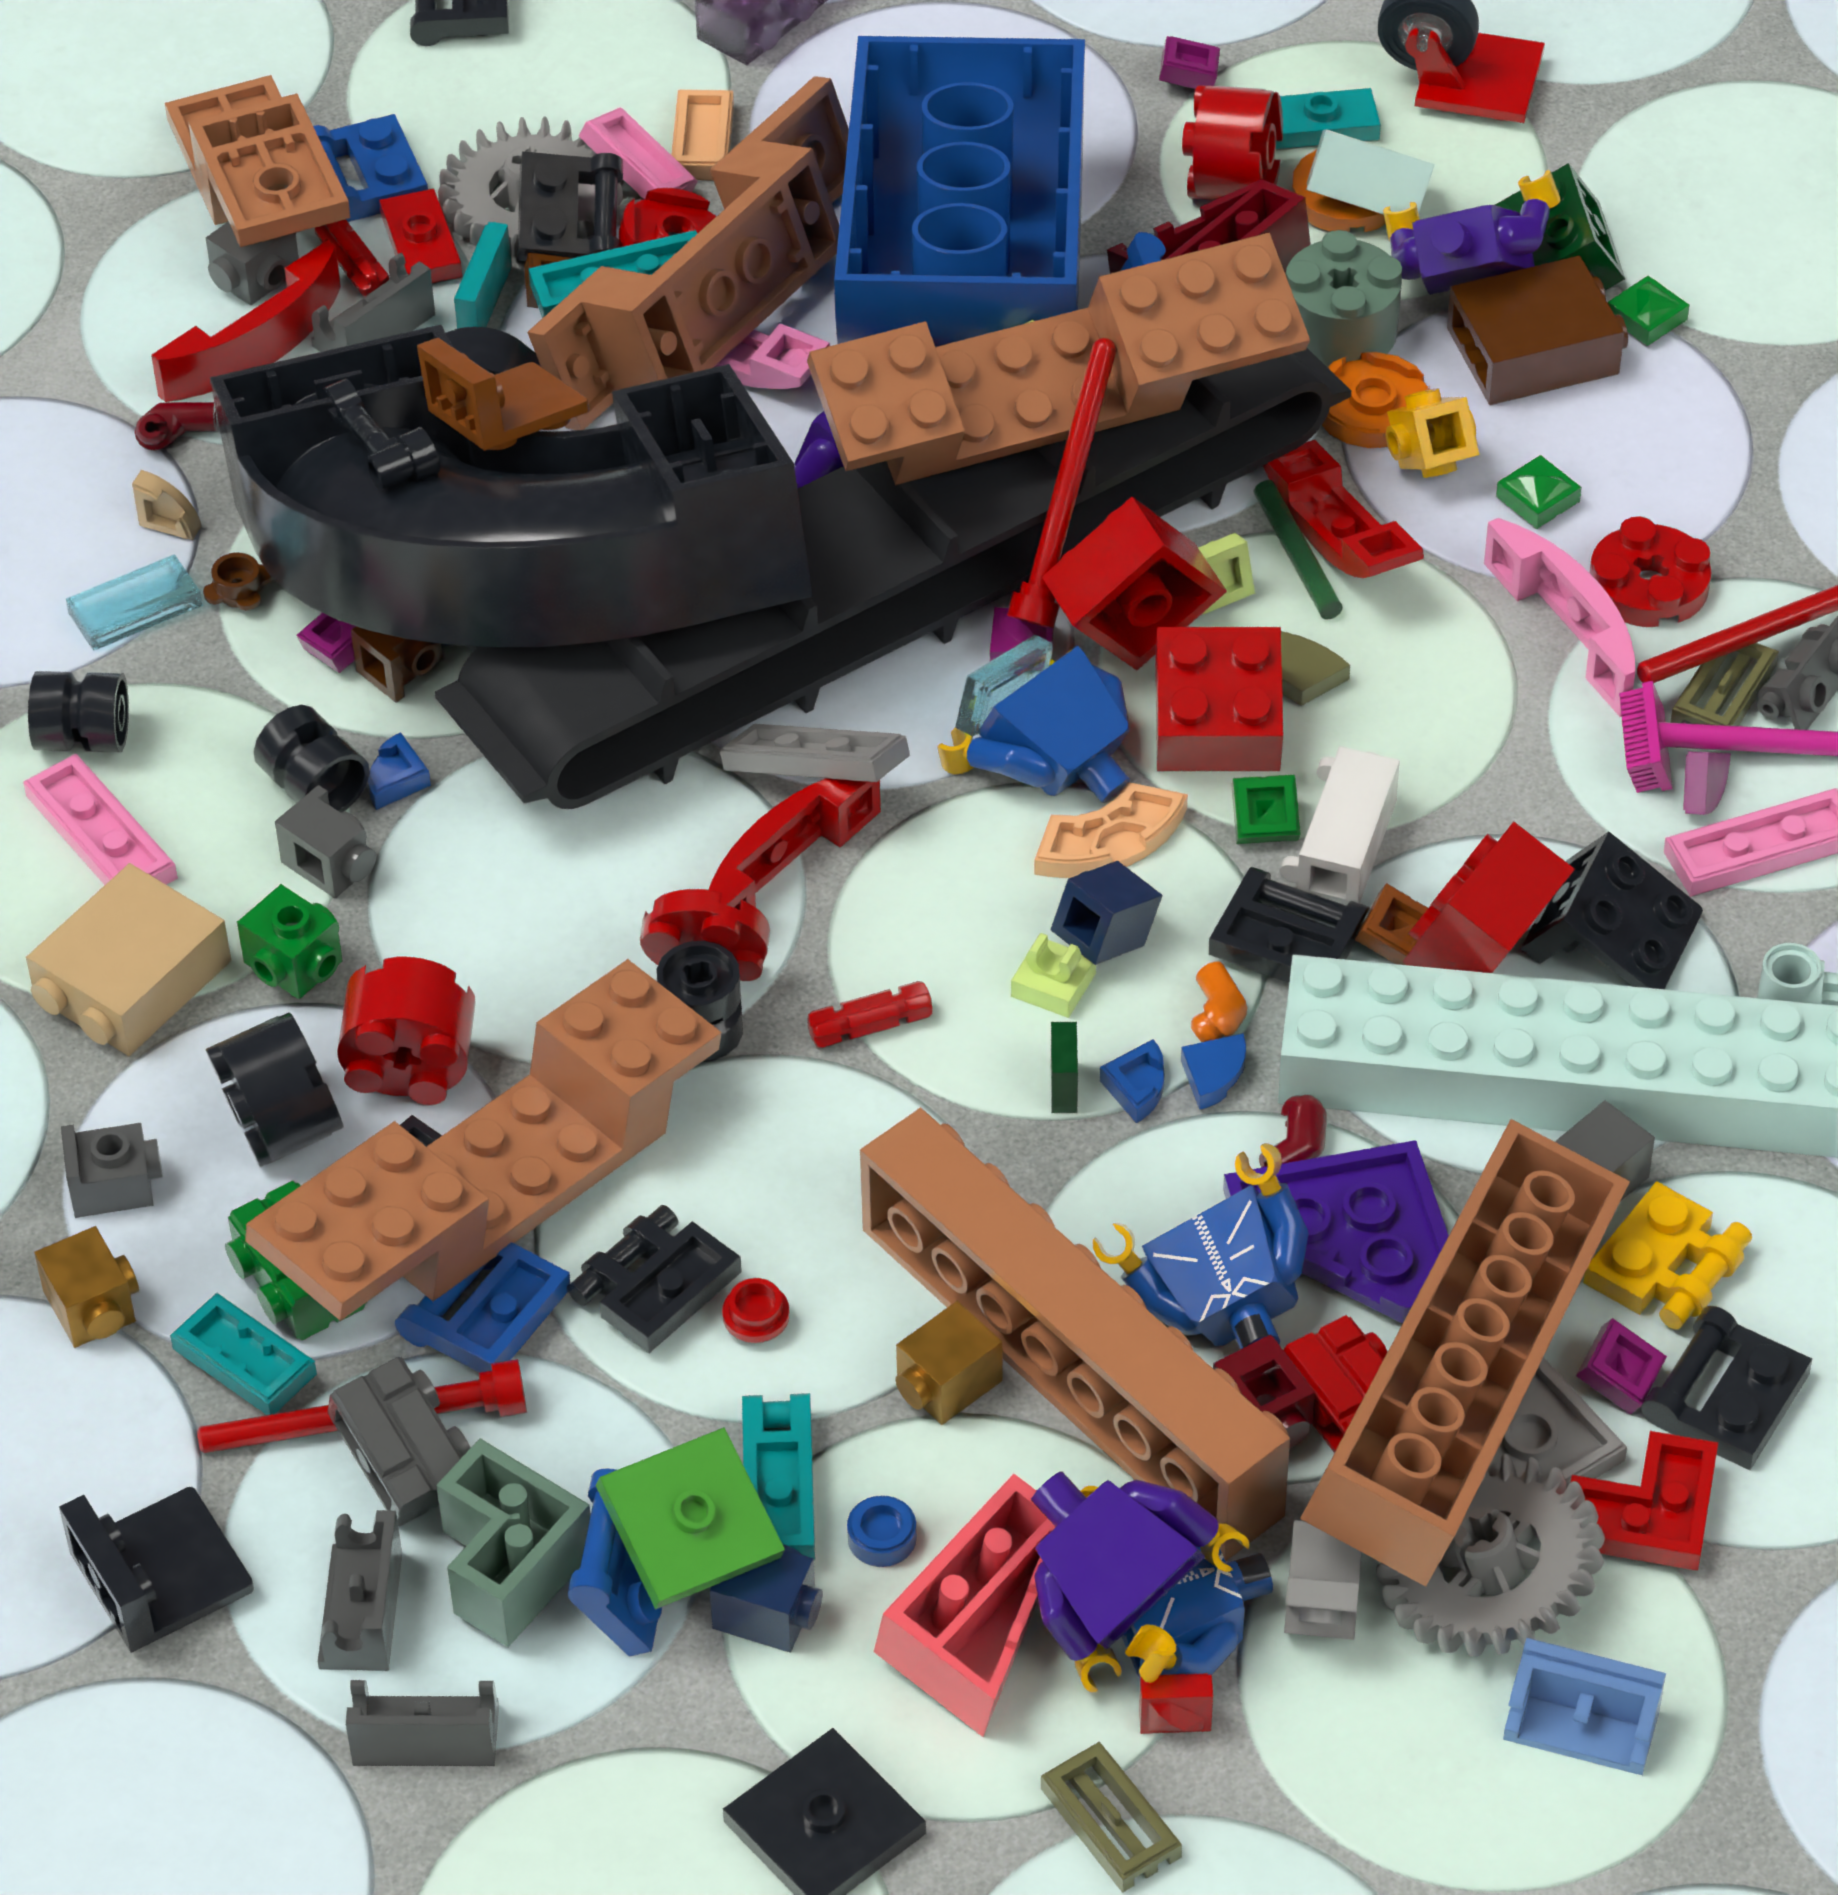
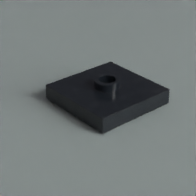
M831 1728L723 1808L724 1823L794 1895H846L926 1834V1821L834 1728Z

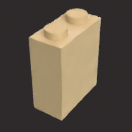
M131 863L126 865L26 956L32 984L31 993L41 1008L52 1015L60 1013L78 1024L94 1042L101 1045L108 1043L127 1056L132 1055L232 961L224 919Z

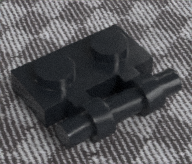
M660 1205L648 1217L642 1215L636 1217L623 1229L624 1237L606 1253L598 1251L581 1265L582 1274L567 1286L568 1293L572 1299L581 1306H585L599 1293L606 1295L599 1301L601 1318L648 1353H651L742 1272L741 1256L693 1221L674 1237L669 1234L679 1224L675 1213L666 1205ZM639 1258L648 1259L633 1273L627 1270Z

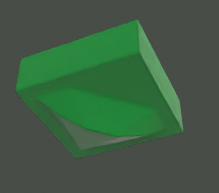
M1649 275L1608 301V305L1614 315L1619 314L1622 316L1627 332L1646 346H1649L1688 320L1690 305Z
M1539 455L1498 481L1496 497L1538 529L1554 519L1558 514H1562L1579 503L1582 487L1542 455Z
M1295 775L1233 778L1231 788L1236 844L1299 841L1301 833Z

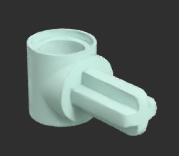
M1796 943L1779 944L1772 947L1764 956L1757 998L1838 1006V973L1824 972L1825 961L1820 960L1816 953L1806 946Z

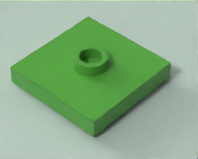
M725 1427L601 1476L595 1485L655 1610L781 1558L785 1551Z

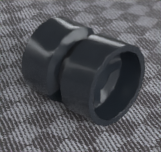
M34 672L28 700L29 737L34 750L70 751L76 742H81L86 752H123L129 723V695L124 673L89 672L82 681H77L72 672Z
M307 705L292 706L275 715L264 726L257 737L253 751L255 762L275 783L285 789V792L296 803L319 785L328 791L329 805L339 812L346 811L360 797L370 775L369 763L342 736H338L337 731L313 707Z
M690 941L673 947L661 958L656 969L657 982L722 1032L719 1050L702 1062L714 1061L727 1056L738 1046L743 1035L739 963L732 952L720 944L708 941Z

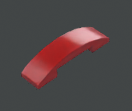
M327 240L285 267L287 288L212 337L199 327L194 326L151 354L158 397L165 402L210 393L212 389L209 377L274 363L293 350L313 331V312L323 305L327 307L329 312L337 298L341 284L336 245Z
M1315 439L1263 465L1275 492L1297 527L1327 561L1344 573L1357 578H1368L1424 559L1423 548L1396 521L1381 525L1343 487L1341 465Z
M825 778L794 793L759 818L739 838L719 865L708 890L722 893L720 904L729 905L740 910L741 900L756 907L755 894L819 837L822 836L841 848L881 812L880 780L870 782Z

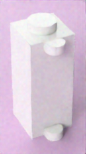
M1339 746L1335 758H1322L1317 768V775L1326 782L1299 857H1285L1279 870L1280 875L1287 881L1297 883V889L1346 906L1350 901L1360 903L1397 801L1400 760L1380 756L1373 752H1363Z

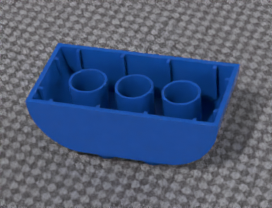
M858 36L834 276L835 322L838 344L926 321L934 345L938 347L1022 325L1030 320L1038 321L1078 310L1085 39Z

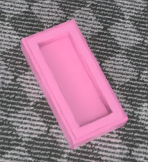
M621 107L587 121L579 134V137L596 154L613 153L623 159V180L643 199H645L647 191L656 188H677L692 192L698 182Z

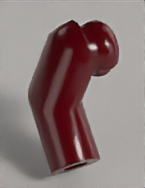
M159 403L137 421L135 427L136 440L145 449L155 451L166 448L185 432L216 431L217 413L215 403Z

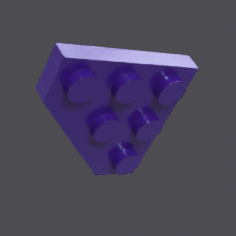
M1413 1140L1281 1164V1169L1276 1177L1279 1184L1286 1183L1309 1233L1302 1274L1403 1324L1449 1236L1417 1141ZM1267 1167L1252 1170L1259 1174H1265ZM1236 1172L1224 1174L1223 1191L1226 1199L1251 1185L1241 1180ZM1253 1185V1186L1255 1187V1189H1256L1259 1193H1261V1190H1260L1259 1186H1258V1185Z

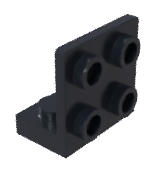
M1608 831L1566 860L1575 870L1537 916L1520 949L1541 964L1563 949L1566 953H1569L1581 944L1631 986L1665 990L1702 915V907Z
M186 1487L117 1522H114L108 1513L98 1518L84 1494L59 1506L69 1552L130 1653L251 1594L254 1590L251 1576L193 1487Z

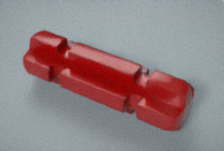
M346 219L315 227V234L322 243L329 240L336 245L338 265L348 278L351 279V282L362 296L369 295L390 280L388 273L377 262L375 256Z
M916 981L898 986L899 993L892 995L891 990L888 989L840 1003L841 1009L834 1011L832 1005L813 1010L807 1015L809 1034L815 1046L823 1048L841 1043L842 1035L848 1034L849 1039L852 1040L900 1026L899 1019L906 1018L907 1023L928 1018L932 1015L933 1008L928 988L924 982Z

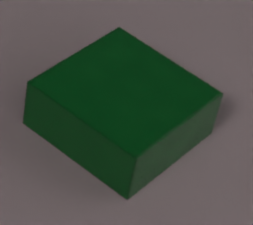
M1051 1022V1113H1077V1022Z

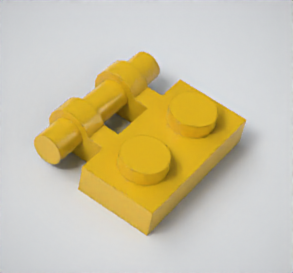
M1656 1181L1592 1258L1584 1274L1583 1283L1639 1315L1653 1298H1656L1665 1303L1659 1312L1661 1321L1668 1327L1678 1330L1690 1316H1699L1703 1308L1709 1305L1712 1300L1711 1290L1722 1277L1732 1276L1744 1260L1743 1250L1751 1242L1752 1233L1745 1225L1739 1222H1732L1722 1235L1715 1234L1710 1236L1706 1234L1711 1228L1713 1212ZM1685 1259L1697 1264L1690 1274L1678 1275L1675 1273Z

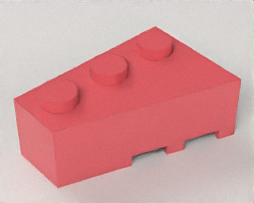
M1013 1474L883 1613L874 1648V1653L982 1737L985 1735L1038 1602L1034 1575L1043 1560L1035 1548L1055 1528L1052 1522L1031 1501L1032 1496L1037 1490L1016 1474Z

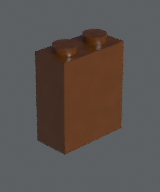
M1581 256L1450 286L1447 329L1489 405L1620 373L1622 349L1628 346L1626 324L1621 315H1614L1606 301L1605 290L1600 278L1597 276L1592 277Z

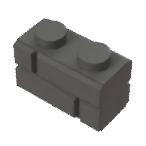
M396 1357L373 1369L368 1375L360 1376L334 1390L329 1397L327 1412L384 1508L396 1511L398 1526H402L421 1516L432 1507L439 1506L436 1485L471 1448L459 1428L454 1426L446 1430L434 1410V1408L440 1405L437 1392L425 1372L420 1369L412 1373L402 1357Z

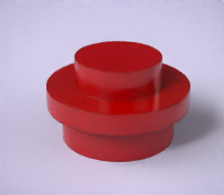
M750 1278L739 1282L733 1287L723 1303L722 1315L724 1325L731 1335L745 1342L760 1343L769 1341L784 1331L789 1322L790 1310L786 1296L774 1283L762 1278Z

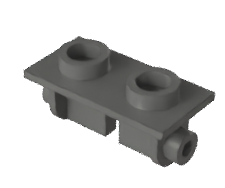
M1838 616L1830 626L1820 624L1817 627L1808 628L1802 635L1801 641L1786 658L1785 664L1787 669H1778L1768 683L1761 687L1758 691L1759 701L1757 708L1763 716L1770 719H1775L1778 716L1791 717L1794 729L1807 730L1825 709L1828 702L1838 691Z

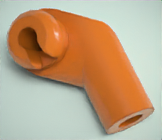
M1219 961L1211 962L1202 967L1196 975V981L1208 999L1203 1005L1204 1012L1196 1015L1191 1021V1029L1201 1042L1219 1039L1223 1036H1232L1247 1015L1246 1000L1223 963Z

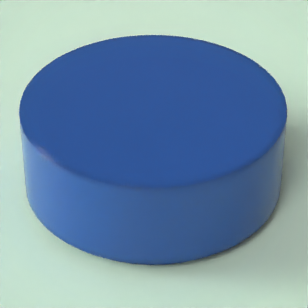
M873 1496L861 1501L852 1509L848 1516L847 1535L849 1548L856 1558L871 1566L887 1567L902 1562L912 1553L916 1545V1518L913 1511L906 1503L891 1496Z

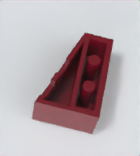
M1263 179L1201 206V216L1174 228L1173 224L1168 221L1153 228L1154 236L1159 238L1165 246L1166 252L1161 260L1270 232L1285 274L1292 258L1299 251L1311 245L1306 197ZM1123 243L1107 249L1110 274L1119 272L1128 259L1127 246Z

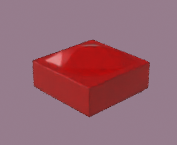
M1208 1673L1159 1675L1157 1680L1152 1683L1145 1682L1140 1677V1734L1211 1731L1213 1711L1212 1675H1208Z

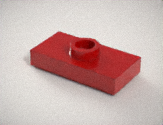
M434 188L379 200L381 216L395 256L399 253L404 255L406 261L405 269L408 275H410L411 267L420 261L430 268L432 284L463 277L461 261Z

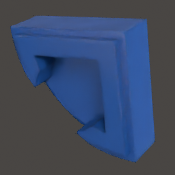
M401 732L392 736L378 749L379 755L371 766L368 778L370 798L376 810L431 786L429 770Z
M1243 1033L1181 1047V1063L1199 1110L1211 1107L1226 1098L1227 1091L1234 1086L1243 1073L1246 1058V1043Z
M1152 1039L1101 1066L1100 1082L1135 1123L1143 1120L1155 1109L1163 1094L1165 1074L1162 1052L1155 1040Z

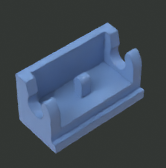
M1526 1638L1508 1706L1511 1708L1505 1725L1503 1740L1643 1776L1660 1712L1666 1673Z

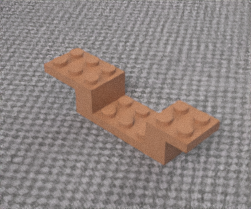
M814 76L710 169L724 210L657 271L649 275L601 266L527 332L541 367L588 399L589 412L571 418L565 428L584 430L613 404L612 391L713 368L837 254L839 222L832 203L843 194L849 128L831 78Z
M1269 232L1099 276L1088 308L935 347L925 321L809 351L807 363L845 471L887 461L894 483L898 485L1067 440L1092 346L1100 338H1108L1114 342L1116 355L1095 432L1180 410L1192 380L1304 351L1310 342V338Z
M627 959L536 1022L530 1075L427 1147L397 1122L393 1121L246 1224L245 1241L340 1321L402 1276L430 1300L435 1301L496 1257L497 1253L510 1242L515 1243L663 1136L666 1133L674 1081L719 1050L722 1032Z

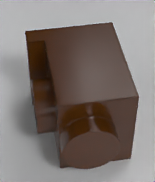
M358 626L351 629L356 671L395 703L405 697L404 685L417 676L426 674L436 663L443 659L441 643L401 638L370 631Z

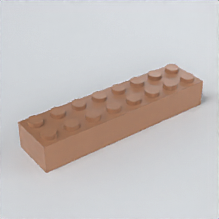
M920 1107L860 1149L863 1231L946 1307H949L958 1300L1003 1341V1359L1134 1480L1137 1479L1184 1492L1216 1517L1218 1523L1228 1524L1244 1534L1249 1543L1285 1517L1290 1437L1281 1421L1268 1411L1261 1412L1241 1394L1236 1382L1227 1372L1219 1368L1213 1369L1198 1356L1180 1330L1173 1326L1166 1327L1147 1310L1142 1298L1133 1288L1128 1285L1120 1286L1101 1269L1096 1257L1087 1247L1082 1244L1074 1245L1056 1229L1052 1219L1041 1206L1036 1203L1028 1204L1010 1187L1006 1177L995 1165L991 1163L984 1164L965 1147L962 1138L955 1129L945 1123L940 1125ZM1229 1539L1221 1545L1220 1550L1225 1561H1227L1242 1550L1244 1546L1235 1539Z
M1510 1119L1300 1517L1301 1520L1425 1587L1427 1586L1452 1542L1630 1181Z

